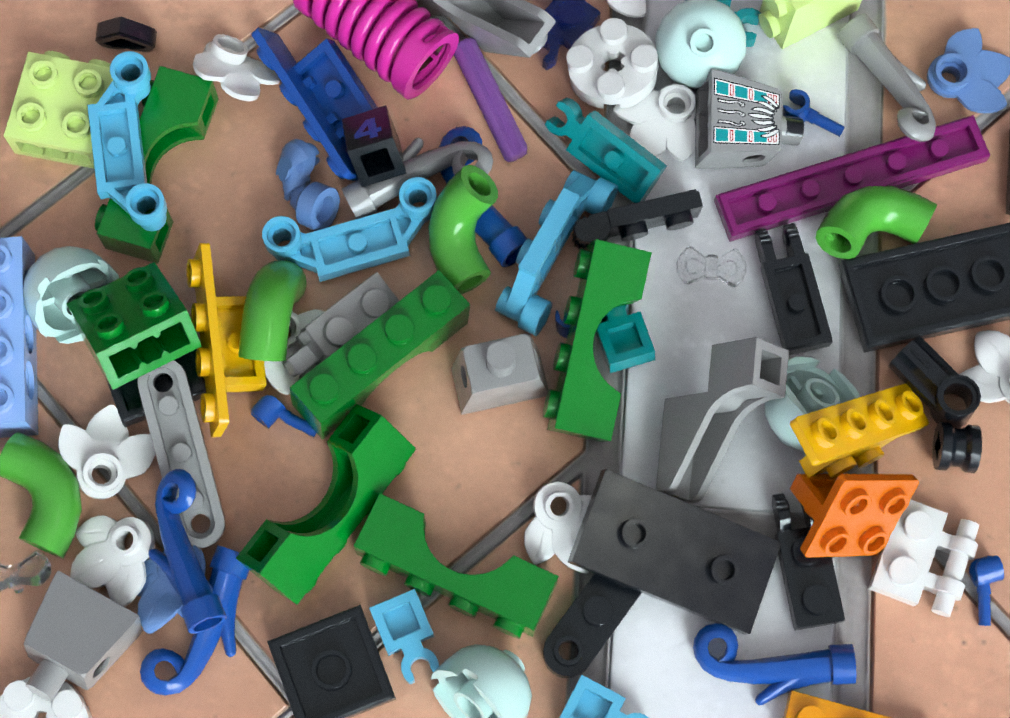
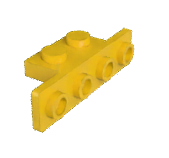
M199 243L194 258L187 260L186 278L188 287H195L197 303L192 304L191 321L196 332H200L202 345L201 348H197L195 358L198 377H205L206 393L201 395L200 412L202 422H209L211 437H221L229 424L226 392L263 391L267 383L264 361L238 357L240 329L246 296L216 297L210 243Z
M906 383L810 412L790 421V426L806 454L799 462L808 478L824 472H828L830 478H834L856 465L858 468L865 467L885 455L881 448L897 437L921 430L929 425V420L923 411L921 400Z

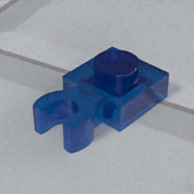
M553 0L545 9L556 20V23L547 34L548 39L545 45L542 47L549 51L543 59L542 67L545 70L551 69L556 64L561 45L570 49L583 33L593 28L600 20L601 12L585 0Z

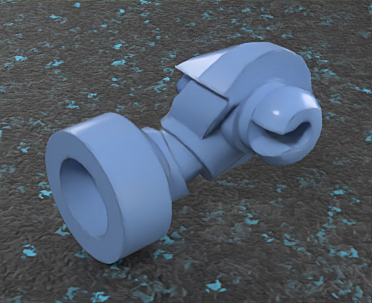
M294 139L283 147L276 169V175L282 181L284 199L290 201V205L296 211V219L300 225L314 231L327 228L333 223L338 213L340 204L339 193L335 188L320 182H312L310 184V174L320 161V158L316 157L319 154V150L311 143Z

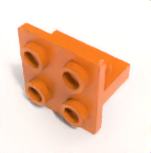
M797 474L790 490L802 504L804 511L814 520L800 547L801 552L806 558L879 555L887 545L889 537L902 513L908 507L919 481L913 474H841L834 478H830L829 474H818L810 478L806 474Z

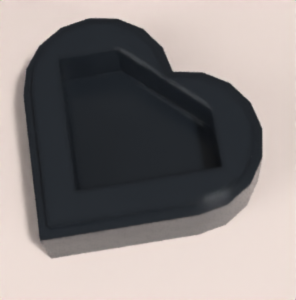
M117 17L97 23L95 41L106 48L146 52L155 48L157 31L150 26L136 21Z

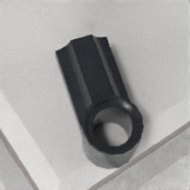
M921 336L907 344L889 363V368L930 408L931 416L937 424L939 422H948L954 428H960L967 424L980 404L981 393L975 381L967 376L959 375ZM944 395H958L964 400L966 409L959 411L951 409L945 403Z

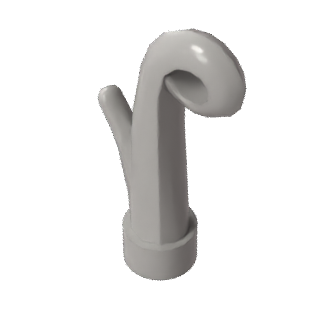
M866 13L856 16L839 31L838 39L851 54L855 53L902 106L897 115V122L901 131L910 139L918 142L932 139L936 129V122L932 110L920 93V91L926 88V82L904 66L891 53L879 37L878 27Z
M416 138L403 152L406 174L362 187L360 181L357 180L342 188V191L357 219L377 213L379 206L398 196L402 184L410 178L422 177L427 179L452 166L453 173L456 174L465 166L468 159L478 160L474 166L488 174L493 165L492 153L487 147L477 142L460 141L417 156L424 142L421 138Z

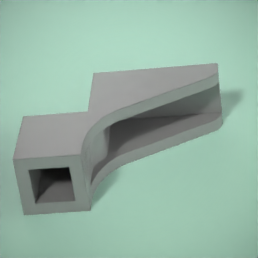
M416 0L418 6L426 8L431 15L449 17L468 37L475 39L478 46L484 52L530 58L531 55L538 52L545 45L548 39L547 34L556 23V20L545 10L525 0Z
M758 337L712 345L708 392L665 398L656 490L687 503H696L703 499L743 419L759 405L774 399L785 398L789 350Z

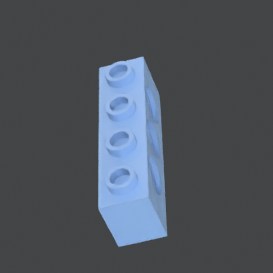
M22 236L0 238V438L11 437L16 432H21L28 436L38 435L37 332L27 313L23 297L24 279L29 268L35 263V254Z

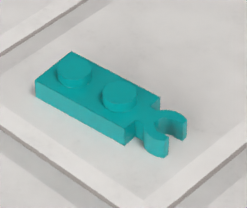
M564 98L558 101L556 106L566 114L567 123L554 116L546 121L545 126L554 135H566L572 139L566 151L601 178L618 185V191L633 203L645 201L668 165L596 110L589 113L585 118L581 107L573 99Z

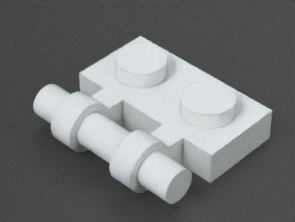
M910 499L909 505L892 531L887 545L879 555L868 589L911 606H916L919 603L922 591L926 590L936 594L931 611L941 616L950 617L955 600H961L965 588L961 581L968 560H974L978 548L975 538L979 524L961 519L956 535L945 533L942 530L948 513ZM936 549L949 554L942 576L929 572Z

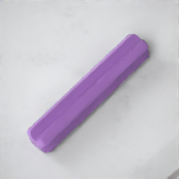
M469 37L459 41L454 56L504 159L507 162H513L524 157L527 154V144L476 40Z

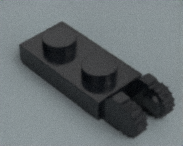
M694 189L608 209L607 211L591 214L588 218L583 216L582 219L579 218L578 222H575V227H573L574 233H572L571 237H573L574 247L576 246L578 250H587V245L595 239L607 241L608 238L619 235L622 241L635 240L648 235V229L666 225V229L669 231L688 227L694 223L693 218H697L703 208L700 193Z
M791 223L783 226L782 238L788 257L777 260L768 230L756 231L754 234L760 263L762 264L760 269L782 348L789 350V355L829 347L833 342L810 257L808 253L804 252L796 224Z
M784 493L772 495L771 502L777 529L774 537L775 540L782 542L778 556L794 631L843 623L845 616L832 557L806 558L800 550L814 523L813 518L804 511L801 504L806 528L791 530L788 500L785 498Z

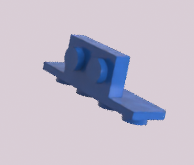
M259 27L255 29L251 35L259 46L256 49L257 55L269 69L276 72L282 82L279 85L282 94L291 104L297 106L305 117L303 121L305 130L325 148L329 155L326 161L331 170L341 179L359 180L347 152L342 119L378 107L335 41L326 38L297 63L279 34Z

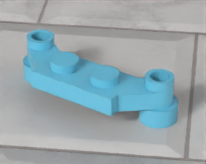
M126 51L118 54L112 60L110 74L113 81L96 104L87 105L97 193L100 199L111 198L143 229L157 231L166 223L167 203L161 190L155 185L147 183L138 104L150 93L151 72L146 59L141 54L134 51ZM154 209L151 213L144 214L147 210Z
M575 170L570 173L557 200L550 199L543 208L539 218L541 228L534 240L528 238L523 243L516 259L519 271L512 288L507 286L501 293L496 304V312L518 322V328L534 336L541 332L550 315L552 302L538 296V290L573 231L575 222H578L584 211L595 214L610 209L616 198L618 185L601 177L598 180H594Z
M410 178L402 184L399 190L400 203L396 208L306 234L300 232L297 223L293 219L286 216H277L270 219L264 225L262 239L267 251L277 260H288L296 263L299 267L317 273L320 282L409 257V244L424 223L431 218L434 202L437 199L436 189L425 178ZM417 202L424 203V205L420 207L413 206V204ZM282 241H290L285 246L278 245Z

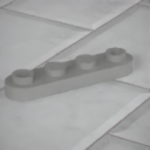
M173 360L138 377L137 384L162 478L174 469H184L190 473L196 482V498L186 511L179 513L191 546L196 545L198 548H206L215 544L222 537L226 524L188 377L182 366ZM162 374L170 375L173 380V385L167 392H159L155 387L156 378ZM179 488L177 489L176 500L179 497ZM198 514H204L210 520V527L205 533H198L192 527V520Z

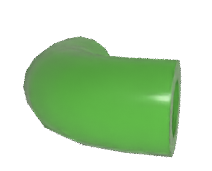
M473 165L462 167L448 181L434 202L428 226L430 253L437 271L440 270L461 294L478 287L491 274L477 247L475 228L481 215L496 202L498 190L491 177L482 169Z
M865 186L843 195L822 220L816 232V241L823 251L839 259L855 258L860 253L869 234L876 231H884L911 244H916L926 229L937 204L916 193L895 186Z
M288 260L271 261L264 265L252 278L243 308L238 357L259 361H286L292 309L294 303L298 302L304 295L307 286L306 276L302 268L296 263Z
M16 432L7 441L0 454V477L22 486L32 497L33 506L19 539L42 551L64 559L75 537L82 512L78 479L71 467L58 452L40 440L21 432Z

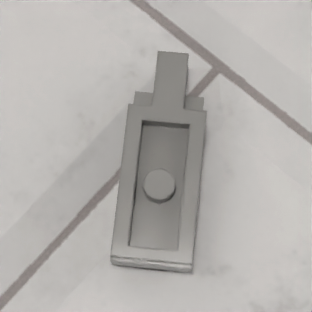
M376 272L301 329L302 333L295 338L302 348L287 358L286 361H283L282 364L293 378L300 375L314 363L319 365L399 302L398 298L378 272Z

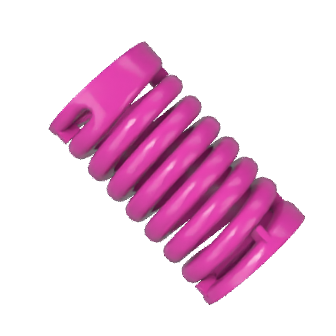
M293 0L294 7L306 17H310L314 24L321 29H326L330 37L334 40H339L342 47L352 51L353 56L360 61H364L370 70L378 72V76L382 80L391 82L393 89L407 100L419 96L433 84L447 67L459 43V35L453 30L448 29L438 18H431L430 12L424 7H418L416 0ZM443 45V47H442V49L440 50L439 53H438L437 51H435L436 49H438L440 46ZM429 57L433 58V60L424 69L417 73L422 64Z

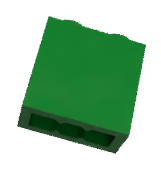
M155 262L144 267L132 269L125 276L100 288L88 290L79 298L66 303L84 342L112 390L202 347L187 309Z

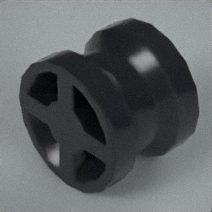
M939 422L933 439L932 458L934 468L946 471L949 467L953 466L960 467L966 473L977 472L982 453V432L980 426L968 424L965 428L961 429L954 428L948 422Z

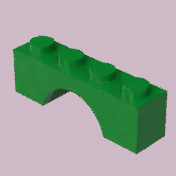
M163 66L159 67L155 80H150L151 90L149 95L142 99L144 109L140 117L147 183L152 184V176L156 165L169 150L188 141L204 140L219 100L213 81L203 80L198 76ZM110 198L108 204H102L97 212L95 230L105 249L158 264L172 228L173 220L167 209L165 225L157 231H147L135 223L130 215ZM154 209L147 210L144 214H149Z
M595 239L588 244L587 250H579L573 274L574 277L580 278L576 297L569 296L563 318V323L570 325L566 343L560 342L558 344L553 363V370L560 372L556 390L549 389L543 408V417L549 418L547 430L598 442L611 441L621 393L604 380L596 366L593 354L594 336L601 320L613 308L633 304L642 299L652 252Z
M438 270L290 387L292 405L323 440L338 428L356 404L362 406L375 388L392 372L418 354L427 351L433 352L468 324L470 303L443 273Z
M358 404L352 408L327 440L333 460V473L330 486L322 501L310 513L297 520L277 522L266 519L236 557L240 563L264 583L296 605L306 593L312 590L320 574L333 557L345 547L347 539L363 518L371 512L379 493L383 494L392 480L404 470L406 462L416 450L382 415Z
M379 493L354 544L356 554L362 557L360 561L362 566L383 576H386L389 570L406 577L404 585L412 590L415 589L416 592L430 597L434 590L449 597L451 600L448 605L467 616L475 618L477 612H481L495 619L493 627L509 636L520 639L522 633L533 637L557 585L559 576L514 555L499 568L484 574L469 575L455 572L441 564L431 553L425 540L426 522L424 513Z

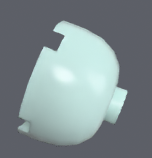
M687 0L677 4L662 18L656 32L655 44L658 62L661 69L673 82L684 85L689 89L701 87L711 69L721 70L734 75L746 54V33L741 19L728 5L717 0Z
M74 246L55 248L40 256L29 268L23 286L24 305L32 323L45 337H55L59 343L65 344L84 341L66 303L79 298L88 290L100 288L119 279V275L110 264L92 250Z
M796 356L788 360L785 398L765 402L764 407L765 416L779 440L787 446L804 452L790 426V421L798 416L859 398L860 395L851 382L836 369L827 374L825 371L816 368L820 362L819 360L811 357Z
M474 644L454 653L432 673L431 680L438 679L439 681L433 688L434 695L451 718H527L532 699L530 684L524 673V664L511 651H502L492 646Z

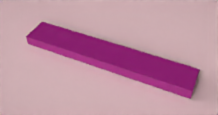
M972 115L936 126L933 138L928 141L918 142L904 136L715 196L714 202L729 242L754 235L758 230H770L827 212L843 195L862 187L895 186L904 188L987 162L991 155L975 117Z

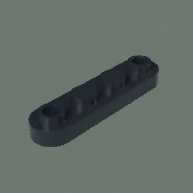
M594 574L546 639L543 658L547 668L561 678H574L584 673L642 592ZM564 643H572L576 646L578 655L572 660H565L559 654V647Z

